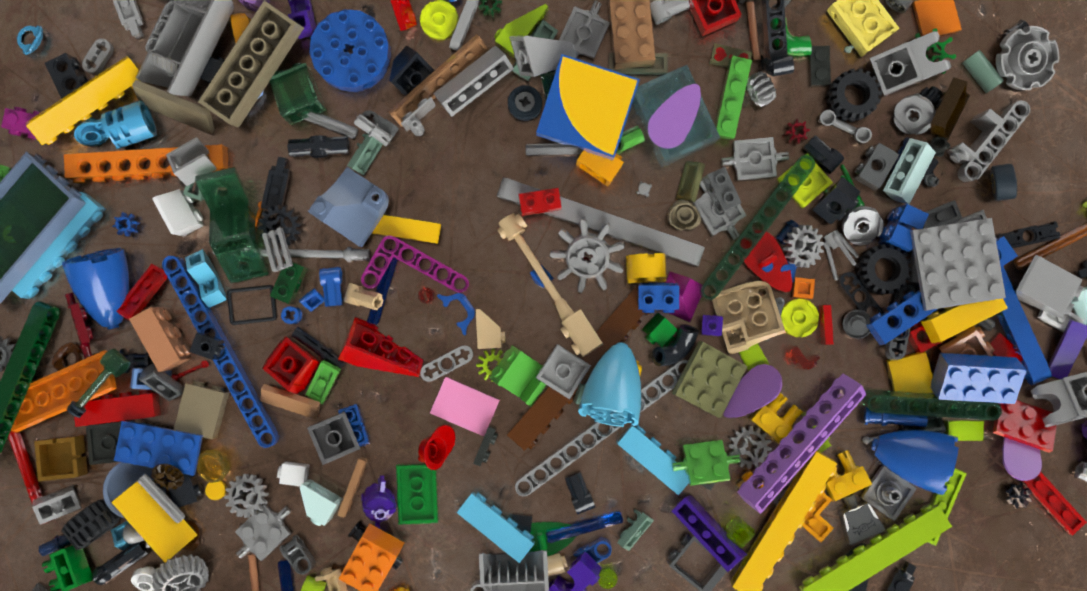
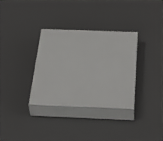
M556 344L536 378L570 399L591 365Z

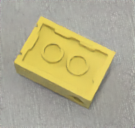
M837 0L826 10L860 57L867 54L900 29L879 0Z

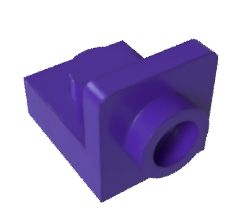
M703 315L702 335L721 336L723 317Z

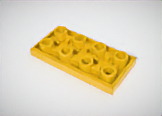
M138 481L111 502L164 563L197 536L184 519L176 523Z

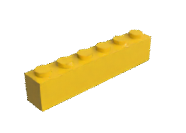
M126 56L25 124L41 145L45 143L50 145L58 139V134L61 132L68 133L75 128V123L80 120L81 122L86 121L92 116L90 113L96 109L98 111L104 109L109 105L108 101L113 98L115 100L119 99L129 87L133 89L132 85L135 80H138L136 76L139 70L131 59Z

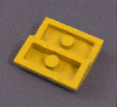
M925 351L905 355L899 360H886L888 377L892 381L893 396L896 401L933 393L930 388L933 377Z

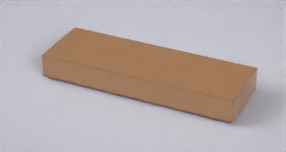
M264 384L261 388V402L317 419L320 409L319 401Z
M360 457L357 461L338 512L340 517L344 518L349 514L368 463L367 458Z

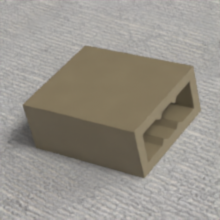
M198 380L185 383L173 430L203 435L204 438L208 439L218 438L229 392L224 391V387L212 385V387L204 386L205 382Z

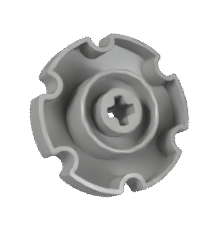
M1026 26L1023 30L1014 29L1001 41L1000 47L1002 52L996 55V67L1001 77H1007L1006 84L1016 90H1031L1032 86L1034 88L1044 86L1054 76L1056 71L1053 69V65L1059 62V49L1056 40H1049L1048 36L1050 33L1044 28Z

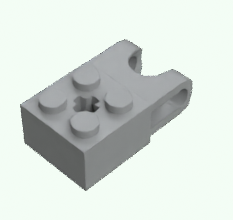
M937 31L870 58L884 96L945 72L952 67L948 60L931 62L926 57L927 48L937 43L940 38ZM898 64V67L902 66L900 74L891 73V70L894 69L893 65Z
M1087 372L1041 384L1031 390L1034 399H1047L1053 405V413L1043 418L1045 427L1087 417Z

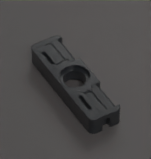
M1053 221L1044 225H1035L1008 233L995 234V237L998 239L1004 236L1012 248L1058 239L1060 238V232H1056L1058 223ZM1025 231H1029L1032 235L1029 242L1023 239Z

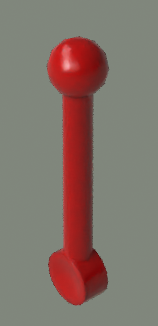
M204 360L200 365L177 375L172 374L171 377L177 381L178 378L202 367H209V361Z

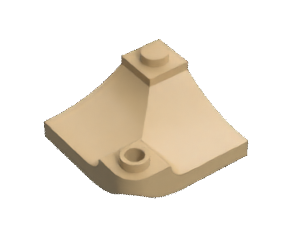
M754 281L710 294L716 315L723 317L722 334L729 355L748 350L749 347L761 341L786 333L771 286L768 283ZM762 291L766 292L764 296H760L759 293Z

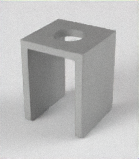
M194 138L166 154L173 173L186 186L217 169L206 156L209 154V150L198 138Z

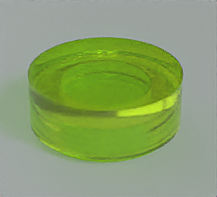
M604 568L600 571L599 585L604 589L613 588L618 580L616 572L611 568Z

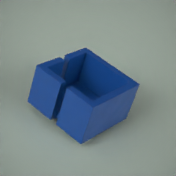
M909 204L891 209L887 216L889 221L886 227H883L878 243L881 245L891 244L894 245V248L899 247L901 248L900 252L912 251L913 245L910 231H912V227L922 229L929 214Z

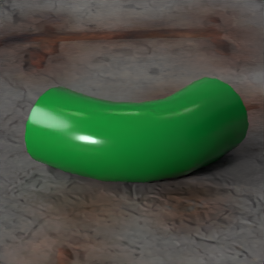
M785 17L788 54L791 56L811 55L812 45L810 36L797 37L791 35L787 27V18ZM773 18L770 22L772 29L778 25L777 18ZM778 38L772 41L776 48L779 46Z

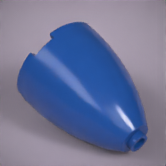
M105 249L63 261L62 265L68 283L85 311L102 327H107L108 330L119 327V323L123 321L124 317L116 311L123 304L126 295L129 293V271L124 249Z
M906 430L879 435L877 439H873L871 450L874 451V455L884 466L900 478L924 490L943 495L947 490L945 482H948L950 476H953L959 447H955V442L958 441L956 436L932 431Z

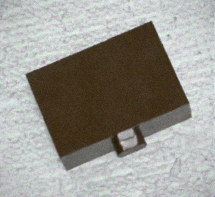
M953 77L931 122V135L941 136L947 141L949 140L970 97V94L967 93V81Z

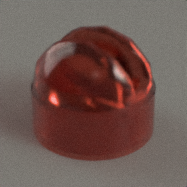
M428 287L422 288L418 293L419 301L424 304L430 303L434 299L433 290ZM424 291L426 292V296L428 298L427 301H425V298L422 293Z

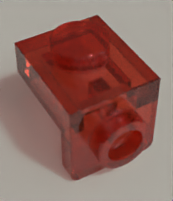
M791 346L786 350L789 353L787 357L793 365L797 364L802 370L814 368L818 364L816 361L820 359L818 355H812L806 359L797 346Z

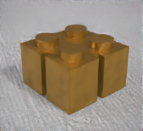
M84 435L34 441L38 482L75 478L88 474L86 456L82 457V453L86 452Z

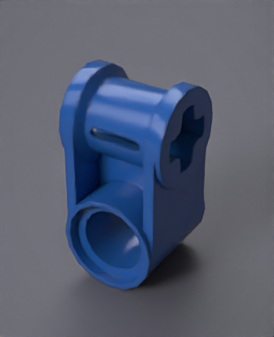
M600 537L588 545L577 549L573 555L574 557H579L585 551L596 563H599L610 556L612 552L611 542L605 537ZM600 544H605L608 546V549L605 552H600L597 547Z

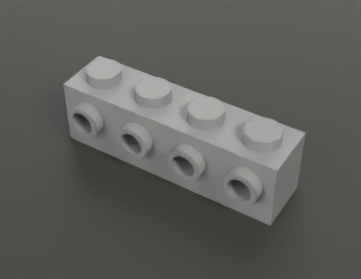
M494 46L433 94L452 117L514 68L506 55L497 46Z

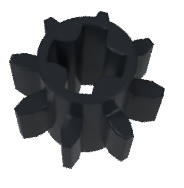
M931 86L930 88L926 87L919 93L931 101L935 110L939 108L942 102L941 97L943 96L941 90Z
M1020 483V485L1011 484L1009 490L1005 491L1009 496L1006 498L1009 504L1013 503L1015 509L1018 507L1027 508L1029 502L1033 501L1029 496L1032 494L1029 488L1025 489L1023 483Z

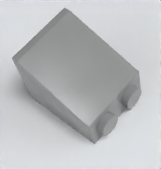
M532 36L509 37L521 76L535 77L556 70L561 54L573 58L577 56L576 48L572 42Z
M1035 255L1016 290L1018 300L1063 319L1065 314L1070 315L1074 304L1071 302L1074 297L1079 298L1084 287L1081 286L1082 279Z

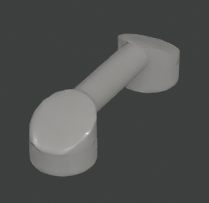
M824 110L819 116L821 124L825 126L834 125L854 135L855 140L858 142L866 143L872 137L869 128H856L836 118V114L831 110Z

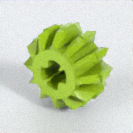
M495 348L491 349V355L485 350L484 354L487 358L483 356L478 357L479 360L484 361L483 363L476 364L477 367H483L478 372L479 375L486 372L484 380H487L493 371L489 369L490 365H488V362L496 360L498 362L496 365H499L503 359L500 358L502 350H499L497 355H495Z

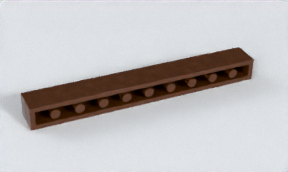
M638 285L633 288L596 331L603 345L582 357L581 353L575 355L591 365L581 380V384L587 383L591 372L601 357L613 345L624 343L629 337L627 333L630 329L635 330L642 322L640 318L644 313L642 310H638ZM579 385L570 399L548 386L532 407L526 411L507 433V436L524 451L527 448L531 450L538 442L537 436L540 433L544 435L551 427L550 421L553 418L557 420L564 412L563 406L566 403L570 405L574 401Z

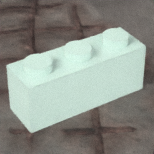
M909 139L883 190L892 200L910 204L936 153L927 142Z

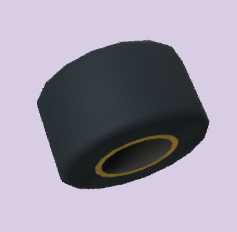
M1012 164L992 166L990 176L994 199L996 201L1015 199L1017 196V178L1014 166Z

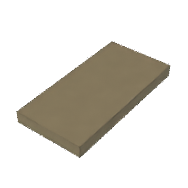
M139 80L134 81L132 86L138 101H143L148 109L208 134H213L215 128L210 110Z

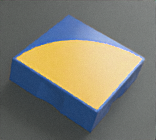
M561 54L536 136L561 144L573 145L588 153L614 160L640 79Z

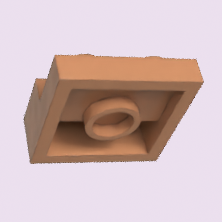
M972 326L956 334L955 339L939 347L942 353L993 356L992 352L995 351L989 341L984 342L985 334L979 326L977 328Z

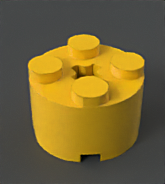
M665 253L626 256L627 283L666 282Z

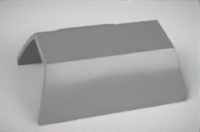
M169 1L163 8L146 43L145 50L148 54L136 79L167 87V92L173 95L191 96L234 10L233 1Z
M547 550L529 552L520 563L508 554L492 555L479 553L480 580L473 582L470 591H474L476 587H481L484 591H549Z

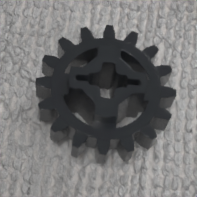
M277 204L275 209L273 206L268 207V211L265 210L261 213L264 217L259 218L258 221L262 225L258 229L263 230V233H269L270 230H277L276 228L280 227L277 223L280 222L281 227H284V233H290L285 238L287 244L291 245L293 243L292 240L296 241L299 238L296 234L302 232L298 228L302 225V222L297 221L300 215L293 214L294 208L289 211L288 205H284L281 208L280 204ZM279 213L277 218H270L271 215ZM276 235L277 242L280 244L281 247L279 236Z

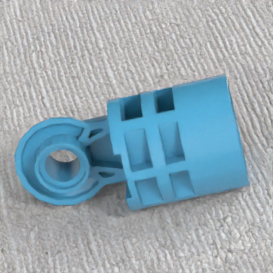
M141 100L103 113L101 119L89 118L79 124L74 131V137L80 144L98 146L110 138L116 149L157 135L153 117L146 104Z

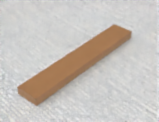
M476 34L388 111L401 127L402 118L410 111L413 113L423 99L426 98L428 100L430 97L434 99V92L489 51L480 36Z

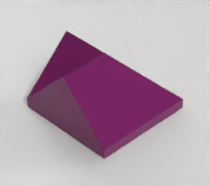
M669 271L664 283H679V310L668 314L690 323L705 286L689 277Z

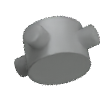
M640 181L636 194L649 197L652 185Z

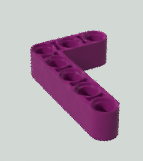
M386 236L382 239L361 277V282L366 288H375L381 281L392 259L396 258L455 292H464L469 285L468 279L464 275L394 236ZM387 240L395 241L396 246L393 250L385 249L384 244ZM405 249L411 250L413 258L404 260L402 252ZM377 257L385 258L386 264L384 267L378 268L375 266V259ZM422 259H428L431 266L427 270H422L419 262ZM442 268L448 272V276L444 280L439 279L436 274ZM368 274H373L376 277V282L373 285H367L365 282V277ZM457 278L464 280L465 286L463 289L455 288L454 281Z

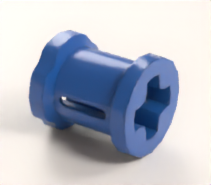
M288 306L281 312V318L287 324H297L302 320L303 313L298 307ZM290 312H295L293 315L295 319H289Z

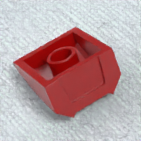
M284 337L266 359L262 369L287 391L298 394L305 390V387L315 375L320 362L291 339Z

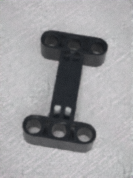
M761 0L765 53L761 54L760 60L762 71L771 76L793 74V57L787 52L784 0H777V4L773 8L769 7L770 0ZM773 18H777L778 25L772 29L770 22ZM778 38L779 46L773 49L772 41Z

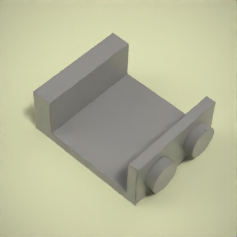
M992 109L976 115L970 122L981 130L982 133L970 147H967L962 142L948 149L946 152L950 155V159L960 164L975 159L1006 121Z

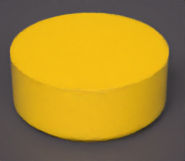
M213 480L206 486V495L211 500H219L226 495L227 491L225 489L227 486L221 480Z

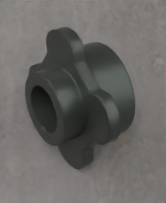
M941 136L934 137L929 144L938 157H942L944 152L950 149L951 146Z

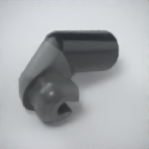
M935 158L932 159L923 177L924 183L928 187H935L939 183V179L933 172L939 163Z

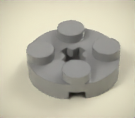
M921 94L909 95L896 105L894 122L904 133L922 134L931 127L936 111L931 101ZM911 110H913L914 112L917 111L919 113V119H917L916 117L912 119L910 117V115L912 114Z
M861 206L852 210L849 209L842 222V231L851 243L867 245L873 242L872 240L876 236L879 237L881 235L883 220L877 210L871 207ZM862 222H865L867 226H864L863 229L860 230L858 225Z

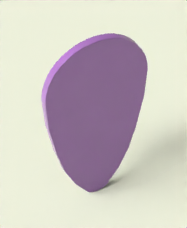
M691 84L678 90L651 116L648 123V134L654 144L661 148L670 149L679 146L685 140L700 106L701 92L699 85Z
M767 364L757 365L740 380L723 415L727 418L742 417L766 406L776 399L782 389V377L779 371Z
M1004 437L1002 461L1006 471L1012 477L1021 481H1028L1037 477L1042 468L1040 449Z

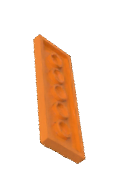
M105 350L32 382L11 431H22L67 411V407L72 401L83 404L117 389L110 353Z

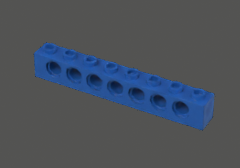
M1004 236L996 239L1000 266L1002 267L1018 255ZM920 290L916 293L913 291L907 293L902 297L904 301L899 304L894 302L886 307L887 312L882 315L879 312L870 318L871 322L866 326L879 345L888 343L937 310L924 311L920 300ZM905 306L910 308V316L904 313ZM888 317L894 319L895 324L893 327L888 325Z

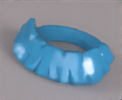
M39 25L36 27L26 26L18 33L17 43L25 55L34 52L43 39L42 27ZM31 30L35 39L32 44L24 45L22 43V35L26 31Z

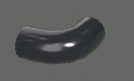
M680 325L677 336L671 344L656 347L653 350V363L658 367L669 366L684 359L692 350L699 330L690 325Z

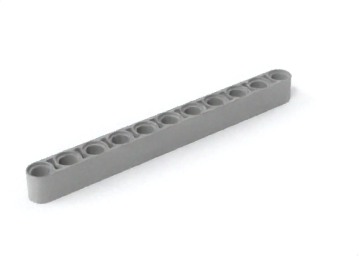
M503 177L496 196L520 205L519 194L540 191V189ZM560 197L561 210L544 213L580 226L581 218H586L588 229L598 233L604 224L609 223L610 228L606 234L607 236L655 253H665L667 257L699 267L705 247L563 197Z
M681 360L671 365L641 387L640 413L675 388L681 376L678 370L679 365L682 363L687 364V360ZM666 375L672 377V383L668 386H665L662 382L663 377ZM649 387L656 388L657 393L654 397L647 396L646 391ZM592 423L520 476L515 483L517 494L520 496L530 495L620 427L609 425L607 432H600L598 430L600 423ZM591 434L593 436L592 443L585 444L582 441L583 436ZM569 446H575L578 449L575 455L570 456L567 454L566 450ZM553 458H559L562 461L559 467H553L550 464ZM536 470H544L546 473L545 477L537 479L534 475ZM526 481L530 487L528 490L522 491L519 489V483Z

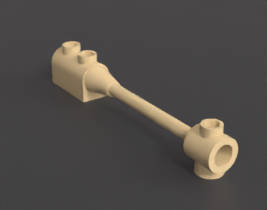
M513 213L503 218L498 223L500 228L497 231L503 239L507 237L509 241L516 240L555 301V306L563 325L560 330L566 339L570 337L574 342L571 347L576 355L581 353L582 357L602 346V341L582 310L580 309L574 313L567 302L561 298L521 234L525 232L524 228L527 225L521 215Z

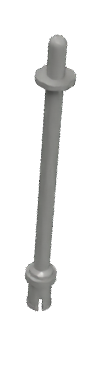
M231 243L230 248L216 247L212 250L214 255H229L230 260H235L236 256H268L266 249L236 248L235 243ZM347 247L344 251L289 249L291 257L344 258L347 262H352V260L370 261V249H352V247ZM280 249L281 256L284 257L283 250Z

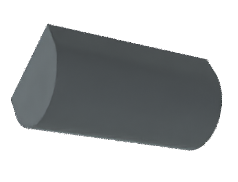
M154 364L148 365L139 378L141 382L168 401L182 395L184 391L183 385L164 371L158 372Z

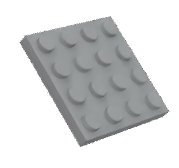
M992 218L910 231L924 311L1006 298Z

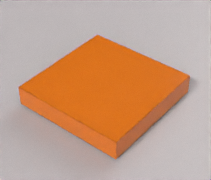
M918 0L912 3L920 36L931 33L934 28L938 30L937 32L940 36L962 30L954 0Z

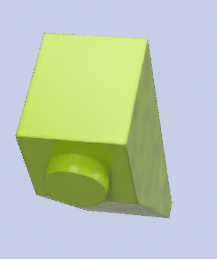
M544 4L506 24L503 29L500 28L494 36L495 45L515 59L509 37L531 36L539 21L547 14L548 6Z

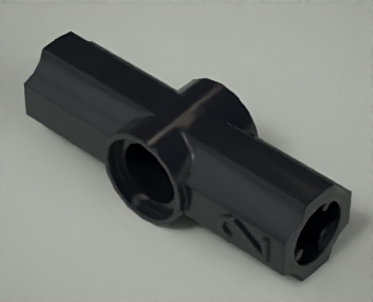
M316 135L305 139H288L287 148L290 157L310 156L313 158L328 157V155L349 154L350 144L347 136L327 137Z

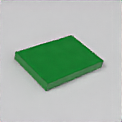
M425 463L397 464L398 525L438 523L437 471L429 469Z

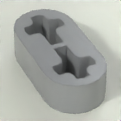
M105 39L96 40L83 59V69L93 75L99 74L113 54V45ZM100 46H105L107 50L102 51L100 49ZM90 62L95 63V64H96V67H95V68L91 67V66L89 65Z

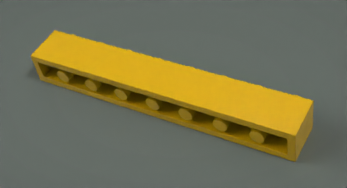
M817 450L797 472L730 580L733 588L738 591H762L763 583L766 578L771 577L775 563L783 558L785 547L793 542L795 531L803 526L805 515L814 508L816 504L815 499L818 494L821 495L826 488L825 483L828 478L833 477L836 473L837 463L832 458Z

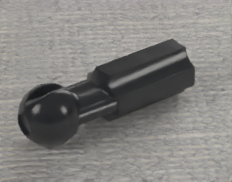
M141 541L131 544L112 559L98 566L93 571V581L98 585L108 584L114 577L150 553L149 549L146 548V543Z

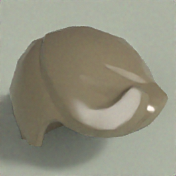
M677 200L668 210V221L678 230H693L701 223V216L697 207L688 200Z

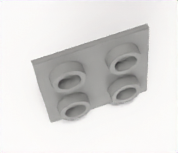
M432 97L428 100L426 98L423 99L413 113L410 111L402 118L403 122H401V125L406 132L410 129L416 136L424 134V127L419 120L436 106Z

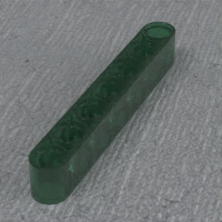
M867 390L865 391L866 396L861 400L869 410L875 413L977 420H996L1002 414V408L997 403L939 400L935 394ZM876 398L875 403L870 404L871 400ZM896 399L895 403L890 406V402ZM915 400L914 405L909 407V404ZM934 402V405L929 408L930 403ZM953 403L952 408L948 409L949 405Z

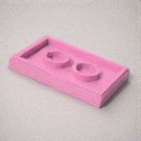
M445 377L430 414L485 436L500 400Z

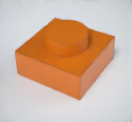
M794 277L792 297L813 299L815 279Z

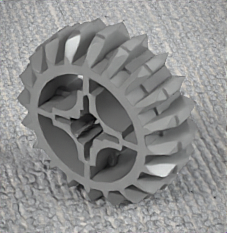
M192 554L187 557L182 555L179 558L175 556L172 560L167 559V563L160 564V568L155 569V573L152 575L153 589L155 591H201V588L205 587L206 582L209 581L208 567L203 559H200L199 556L193 557Z

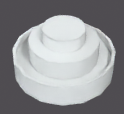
M146 566L136 569L131 578L132 584L142 591H153L152 575L155 573V568Z

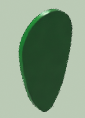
M533 522L530 534L534 536L532 540L535 543L529 552L547 550V557L566 548L576 538L578 530L576 527L562 522Z

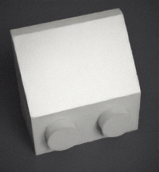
M178 189L153 197L152 199L171 234L184 237L204 226L201 221L203 220L202 214L198 209L195 210L192 204L194 199L183 195V190Z

